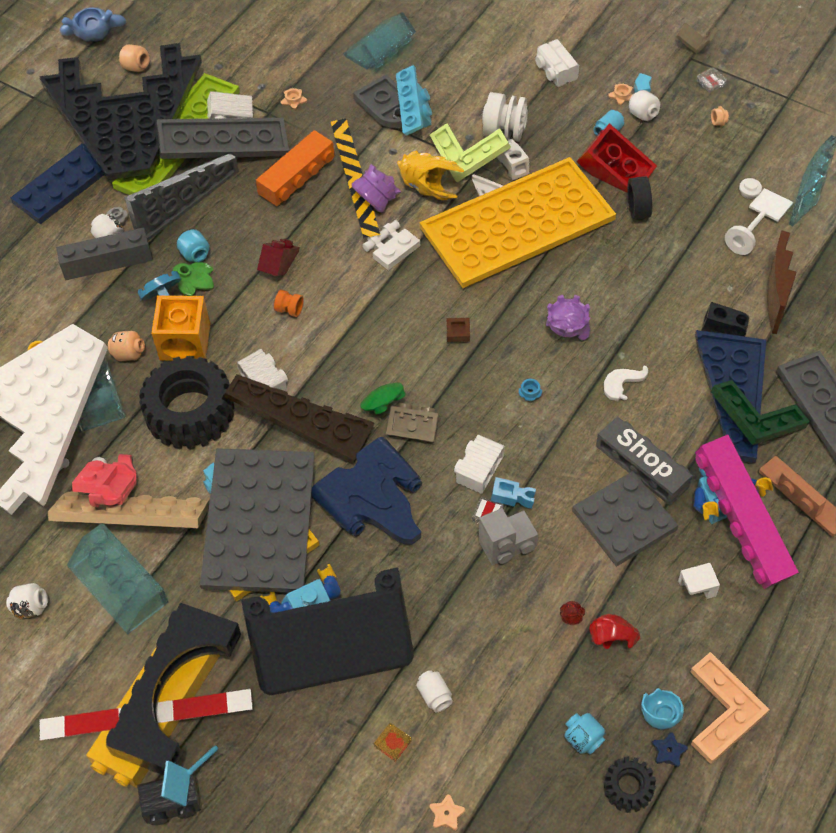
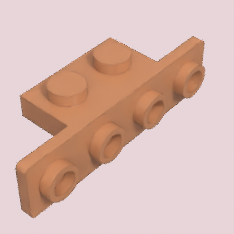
M774 456L760 468L759 473L764 477L770 478L772 484L832 537L836 535V507L777 456Z

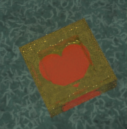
M389 723L374 742V747L396 762L412 742V738L392 723Z

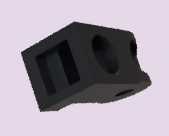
M711 302L706 311L701 331L711 332V330L724 334L745 337L749 316L744 312Z

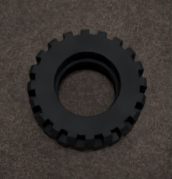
M186 356L184 359L176 357L171 362L165 361L160 364L161 367L158 369L155 367L150 372L151 377H146L142 384L139 403L146 425L156 439H160L161 443L167 446L173 444L174 448L182 449V446H187L188 449L195 448V445L201 444V446L209 444V440H216L220 437L221 431H226L229 427L228 422H231L233 419L235 407L233 401L224 397L230 383L225 372L219 369L217 364L211 361L208 363L205 358L199 357L195 359L194 356ZM194 392L207 396L205 402L192 411L175 412L168 409L169 404L182 394Z

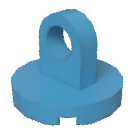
M172 271V276L170 277L168 274H163L146 283L144 286L145 290L139 289L137 294L141 300H147L157 295L170 296L167 290L181 281L179 273Z

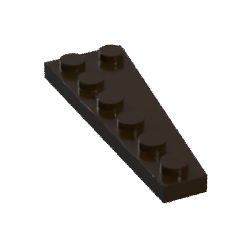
M238 374L235 375L224 395L225 398L351 464L354 463L356 454L361 450L375 424L372 421L349 413L345 415L332 410V407L326 405L323 407L311 403L309 399L303 397L299 399L288 395L286 391L272 388L269 385Z

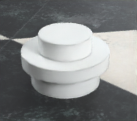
M752 178L744 179L739 186L741 195L747 199L757 197L762 189L761 183Z

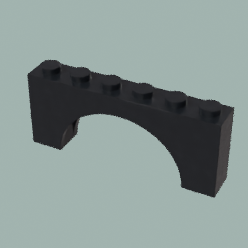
M181 602L177 610L171 613L168 621L169 625L165 633L160 634L153 656H149L146 660L141 679L134 683L129 702L122 706L119 713V721L115 728L109 731L106 738V747L111 755L161 775L165 773L166 761L178 764L183 753L179 744L168 738L158 725L157 706L165 684L181 666L195 658L205 655H225L230 657L241 636L237 622Z

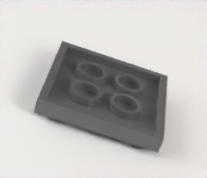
M634 471L582 500L572 508L573 513L616 567L678 529V524Z

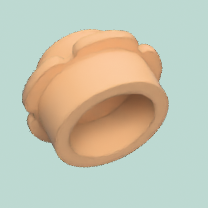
M722 106L712 110L711 121L714 126L720 125L722 127L728 122V111L724 110Z

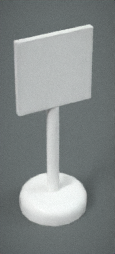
M764 188L749 205V208L760 214L748 228L743 226H733L725 234L726 245L734 253L740 255L749 254L755 247L756 242L751 231L764 216L778 222L793 205V202Z

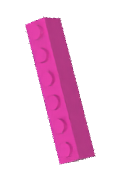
M729 435L702 445L695 452L696 462L704 470L710 490L717 495L719 508L724 515H727L731 523V532L739 539L742 545L743 556L747 561H750L754 569L753 574L756 581L762 585L763 589H766L799 573Z

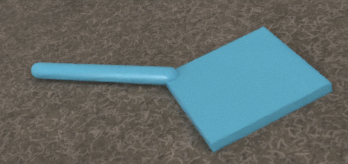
M213 746L189 769L171 761H166L161 797L186 806L190 775L218 750V747Z

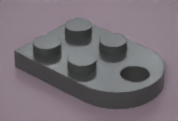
M387 74L353 93L354 99L378 123L389 128L402 127L401 117H397V115L401 114L397 84Z

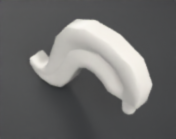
M643 366L642 371L616 369L612 371L604 381V394L610 400H627V396L623 395V383L644 381L648 375L647 366Z

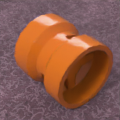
M281 289L276 295L274 310L279 313L288 312L290 316L298 317L303 308L304 297L299 294L291 295L288 291Z

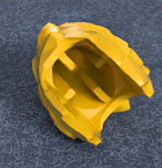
M413 151L408 155L404 154L402 160L397 161L404 184L408 187L416 188L421 195L433 196L439 200L458 197L456 194L446 191L441 185V179L446 170L464 173V169L457 165L455 161L447 160L441 156H431L428 153H418V151Z

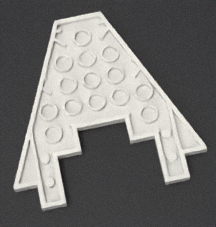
M74 324L0 367V418L24 433L9 450L14 457L23 463L0 488V507L11 515L28 496L42 506L46 504L108 349L104 342Z

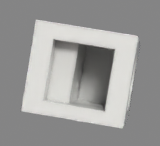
M513 139L507 140L511 148L497 156V158L507 168L512 180L528 175L529 157Z

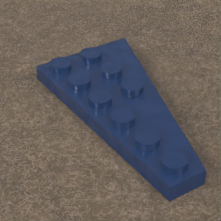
M696 330L695 338L710 390L716 384L733 380L757 412L761 414L766 339ZM712 394L723 435H729L742 461L756 463L758 444L752 445Z

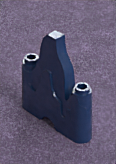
M385 437L375 439L356 454L357 463L353 468L344 469L338 467L312 487V498L349 534L359 535L365 529L363 524L365 522L381 529L402 544L413 545L422 538L421 530L412 519L410 503L397 487L400 486L406 491L414 493L422 486L421 478Z

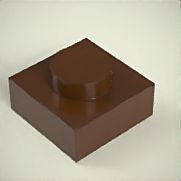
M446 318L447 342H470V318Z

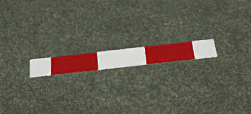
M251 689L158 702L157 721L162 723L251 710ZM121 708L40 719V740L111 730L115 728L119 721Z

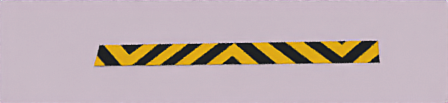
M347 119L332 121L331 126L363 238L380 235L372 205L351 186L354 181L363 177Z

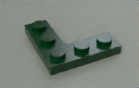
M733 380L716 384L710 391L752 445L804 429L810 423L796 404L760 415Z

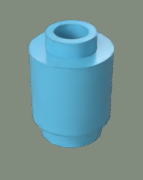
M610 110L596 122L593 129L595 135L597 136L609 123L619 131L624 126L623 115L618 111Z

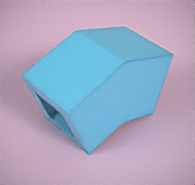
M640 73L635 80L634 93L641 90L650 92L652 77Z

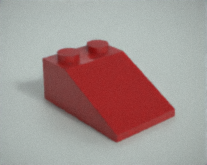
M610 123L595 137L576 161L593 177L628 193L629 178L649 177L657 167L653 161Z

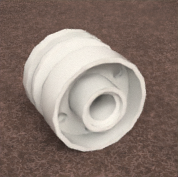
M490 92L483 110V136L487 137L496 130L503 129L507 140L510 139L513 131V140L520 142L528 117L527 98L520 97L517 106V97L512 96L508 105L506 104L505 94Z

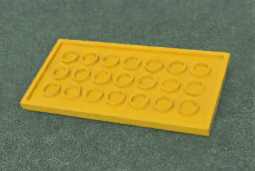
M569 157L421 221L420 229L460 286L465 288L616 220V213L572 158Z

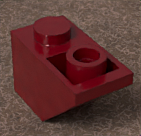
M280 239V241L272 240L271 243L263 244L257 270L275 276L285 275L297 256L300 247L294 246L293 241L287 239Z

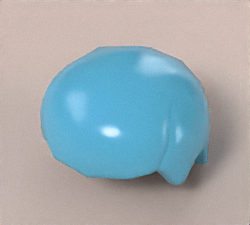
M657 688L653 693L649 695L645 693L643 695L641 703L642 713L646 722L652 727L660 730L668 729L677 725L682 720L684 706L680 697L673 692Z

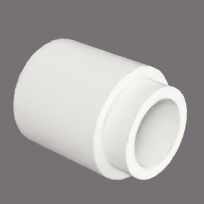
M430 670L420 675L416 687L427 706L436 713L448 708L453 703L451 699L452 693L440 673Z

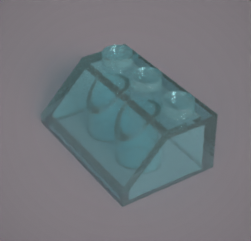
M401 12L382 21L343 54L366 70L371 67L377 69L385 63L384 59L387 56L390 58L398 52L397 48L400 45L403 47L412 40L410 37L416 31L405 14Z

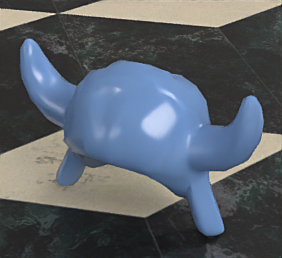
M85 8L77 12L72 20L64 17L60 33L63 36L75 34L86 42L101 41L107 36L110 28L124 26L126 19L121 15L113 14L110 10L105 12L100 8Z

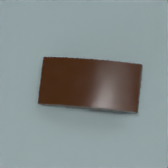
M782 230L772 262L767 289L768 316L771 330L774 334L778 332L797 273L796 271L789 270L793 256L792 251L786 250L790 232Z

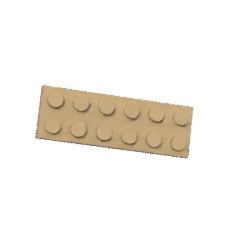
M71 491L64 493L48 511V521L198 528L208 512V501H201L197 497L181 500L173 496H166L160 499L152 498L150 495H141L138 497H127L122 505L92 507L88 495H79L78 492Z

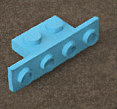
M412 65L396 73L402 130L405 136L423 127L432 125L430 117L432 110L428 102L430 95L417 82L416 67Z

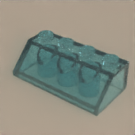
M103 523L81 538L67 566L127 635L169 603L164 589Z

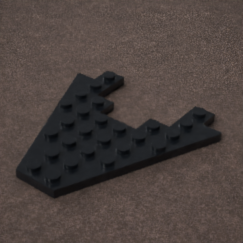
M180 43L161 45L162 74L142 77L143 92L103 97L101 83L82 85L79 57L58 59L59 74L40 76V81L108 180L148 175L152 173L160 156L157 119L177 118L202 64L201 55L182 57Z

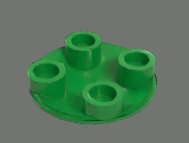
M399 382L389 383L374 389L361 402V409L364 411L373 410L375 414L387 410L389 403L400 400L406 395L403 384Z

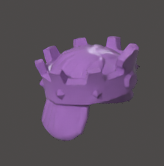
M372 164L365 171L363 177L357 179L351 185L356 192L380 213L384 212L389 200L395 199V196L401 193L400 189L395 186L393 177L377 170Z
M560 295L557 302L553 305L549 303L546 327H550L557 335L563 337L578 335L580 340H586L589 337V304H582L580 297L574 295L573 299H564V296Z

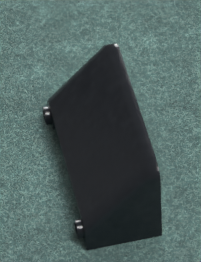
M398 567L383 570L376 575L375 592L271 613L270 606L264 598L252 597L241 600L256 676L261 691L267 695H277L408 666L413 661L414 650Z

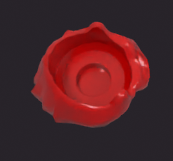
M612 614L602 615L596 618L589 627L592 642L596 645L603 644L605 649H609L615 640L627 641L628 648H632L640 640L638 629L634 628L632 624L621 616Z

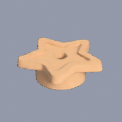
M616 84L614 91L609 93L608 97L616 99L618 105H622L625 101H630L633 87H629L626 84Z
M292 88L284 91L285 98L281 101V105H290L293 110H296L298 105L306 103L307 99L302 96L301 89Z
M446 795L442 803H432L429 806L435 814L434 828L444 826L457 830V819L465 812V808L454 805L451 795ZM449 811V815H445L444 812Z

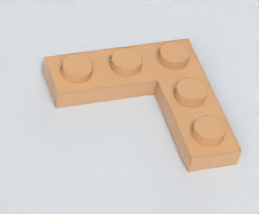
M710 652L692 667L690 673L728 710L692 741L691 745L712 764L765 717L770 709Z

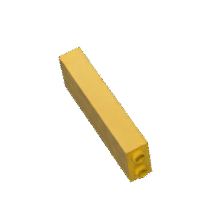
M220 655L201 656L181 666L165 684L158 702L195 697ZM144 667L117 708H122L124 704L129 702L132 696L133 685L137 680L141 679ZM180 720L158 723L160 730L169 738ZM110 730L101 731L86 755L92 764L90 767L101 775H105L106 772L113 775V779L124 787H128L130 784L138 788L137 785L141 784L149 769L111 755L106 747V738Z

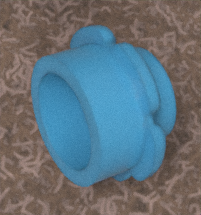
M535 379L524 380L519 389V395L527 401H534L536 398H539L542 395L539 382Z

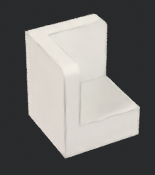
M711 563L681 570L678 580L680 586L686 585L690 595L704 592L706 599L716 597L720 586Z

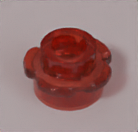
M569 601L560 607V615L566 624L576 625L583 620L585 608L581 607L578 602Z

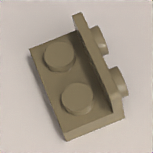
M398 403V407L391 406L386 434L434 443L440 415L435 413L436 409L421 407L420 411L412 409V405Z

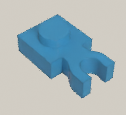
M495 477L490 501L514 507L517 502L524 507L532 509L536 489L530 487L520 488L519 482Z

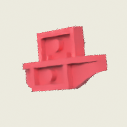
M119 454L118 462H113L112 464L99 460L88 462L72 482L73 492L90 493L88 497L92 507L122 505L137 484L136 470L133 468L131 455Z

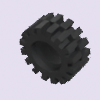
M624 757L623 761L620 759L616 760L614 765H610L604 781L605 796L610 798L609 803L611 805L615 803L617 805L616 809L620 811L621 808H625L627 813H630L631 809L638 812L641 807H647L649 801L651 802L656 787V778L652 776L653 770L651 768L647 769V763L644 761L642 764L638 763L639 758L635 757L633 761H629V757ZM626 775L634 776L640 782V790L635 794H627L621 790L619 780Z

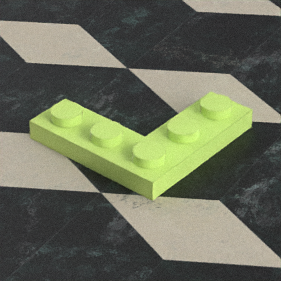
M447 123L430 134L440 155L447 160L455 161L457 165L464 169V173L449 170L456 182H459L511 148L501 129L496 130L466 151H463Z

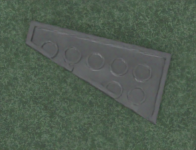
M229 153L124 197L133 229L144 227L149 241L237 174L239 170L236 157Z

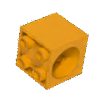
M157 296L151 334L159 360L173 361V358L180 357V359H184L186 356H194L195 359L199 357L206 359L210 319L204 296Z

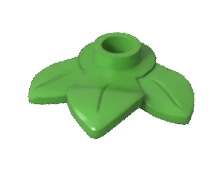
M195 262L190 265L180 263L173 268V271L178 272L181 277L178 289L186 296H193L196 289L212 290L214 288L213 280L209 275L213 272V267L206 263Z

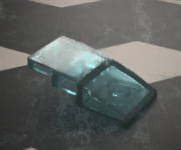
M833 135L817 150L802 177L789 223L792 227L819 202L836 149V137Z

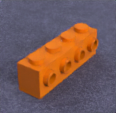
M315 130L312 131L256 179L258 195L276 207L283 201H286L294 191L301 188L309 178L316 175L325 164L332 161L333 157H335L333 141Z

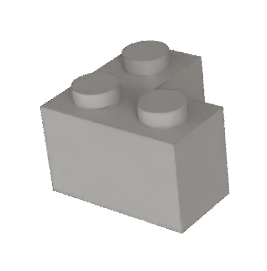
M503 508L479 517V543L492 566L498 563L504 564L510 561L512 557L521 553L527 554L537 547L538 533L525 511L507 517Z

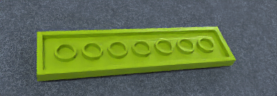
M204 73L188 92L176 119H208L207 99L210 91L239 94V86ZM159 156L151 174L115 179L112 182L113 188L128 195L169 179L186 158L161 159Z

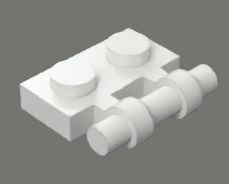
M397 220L391 224L387 223L384 225L380 235L368 237V241L362 245L367 252L374 248L376 251L373 252V259L387 270H390L420 247V240L408 230L403 229L399 233L396 232L400 228ZM388 237L390 240L383 244L381 241Z

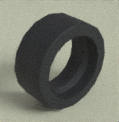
M647 176L629 178L628 203L632 219L650 218L652 215V192Z

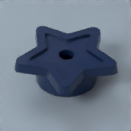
M672 732L668 734L665 740H654L652 742L658 751L656 763L664 762L673 764L676 767L680 766V755L686 752L688 747L678 743ZM671 748L672 752H668L667 749Z

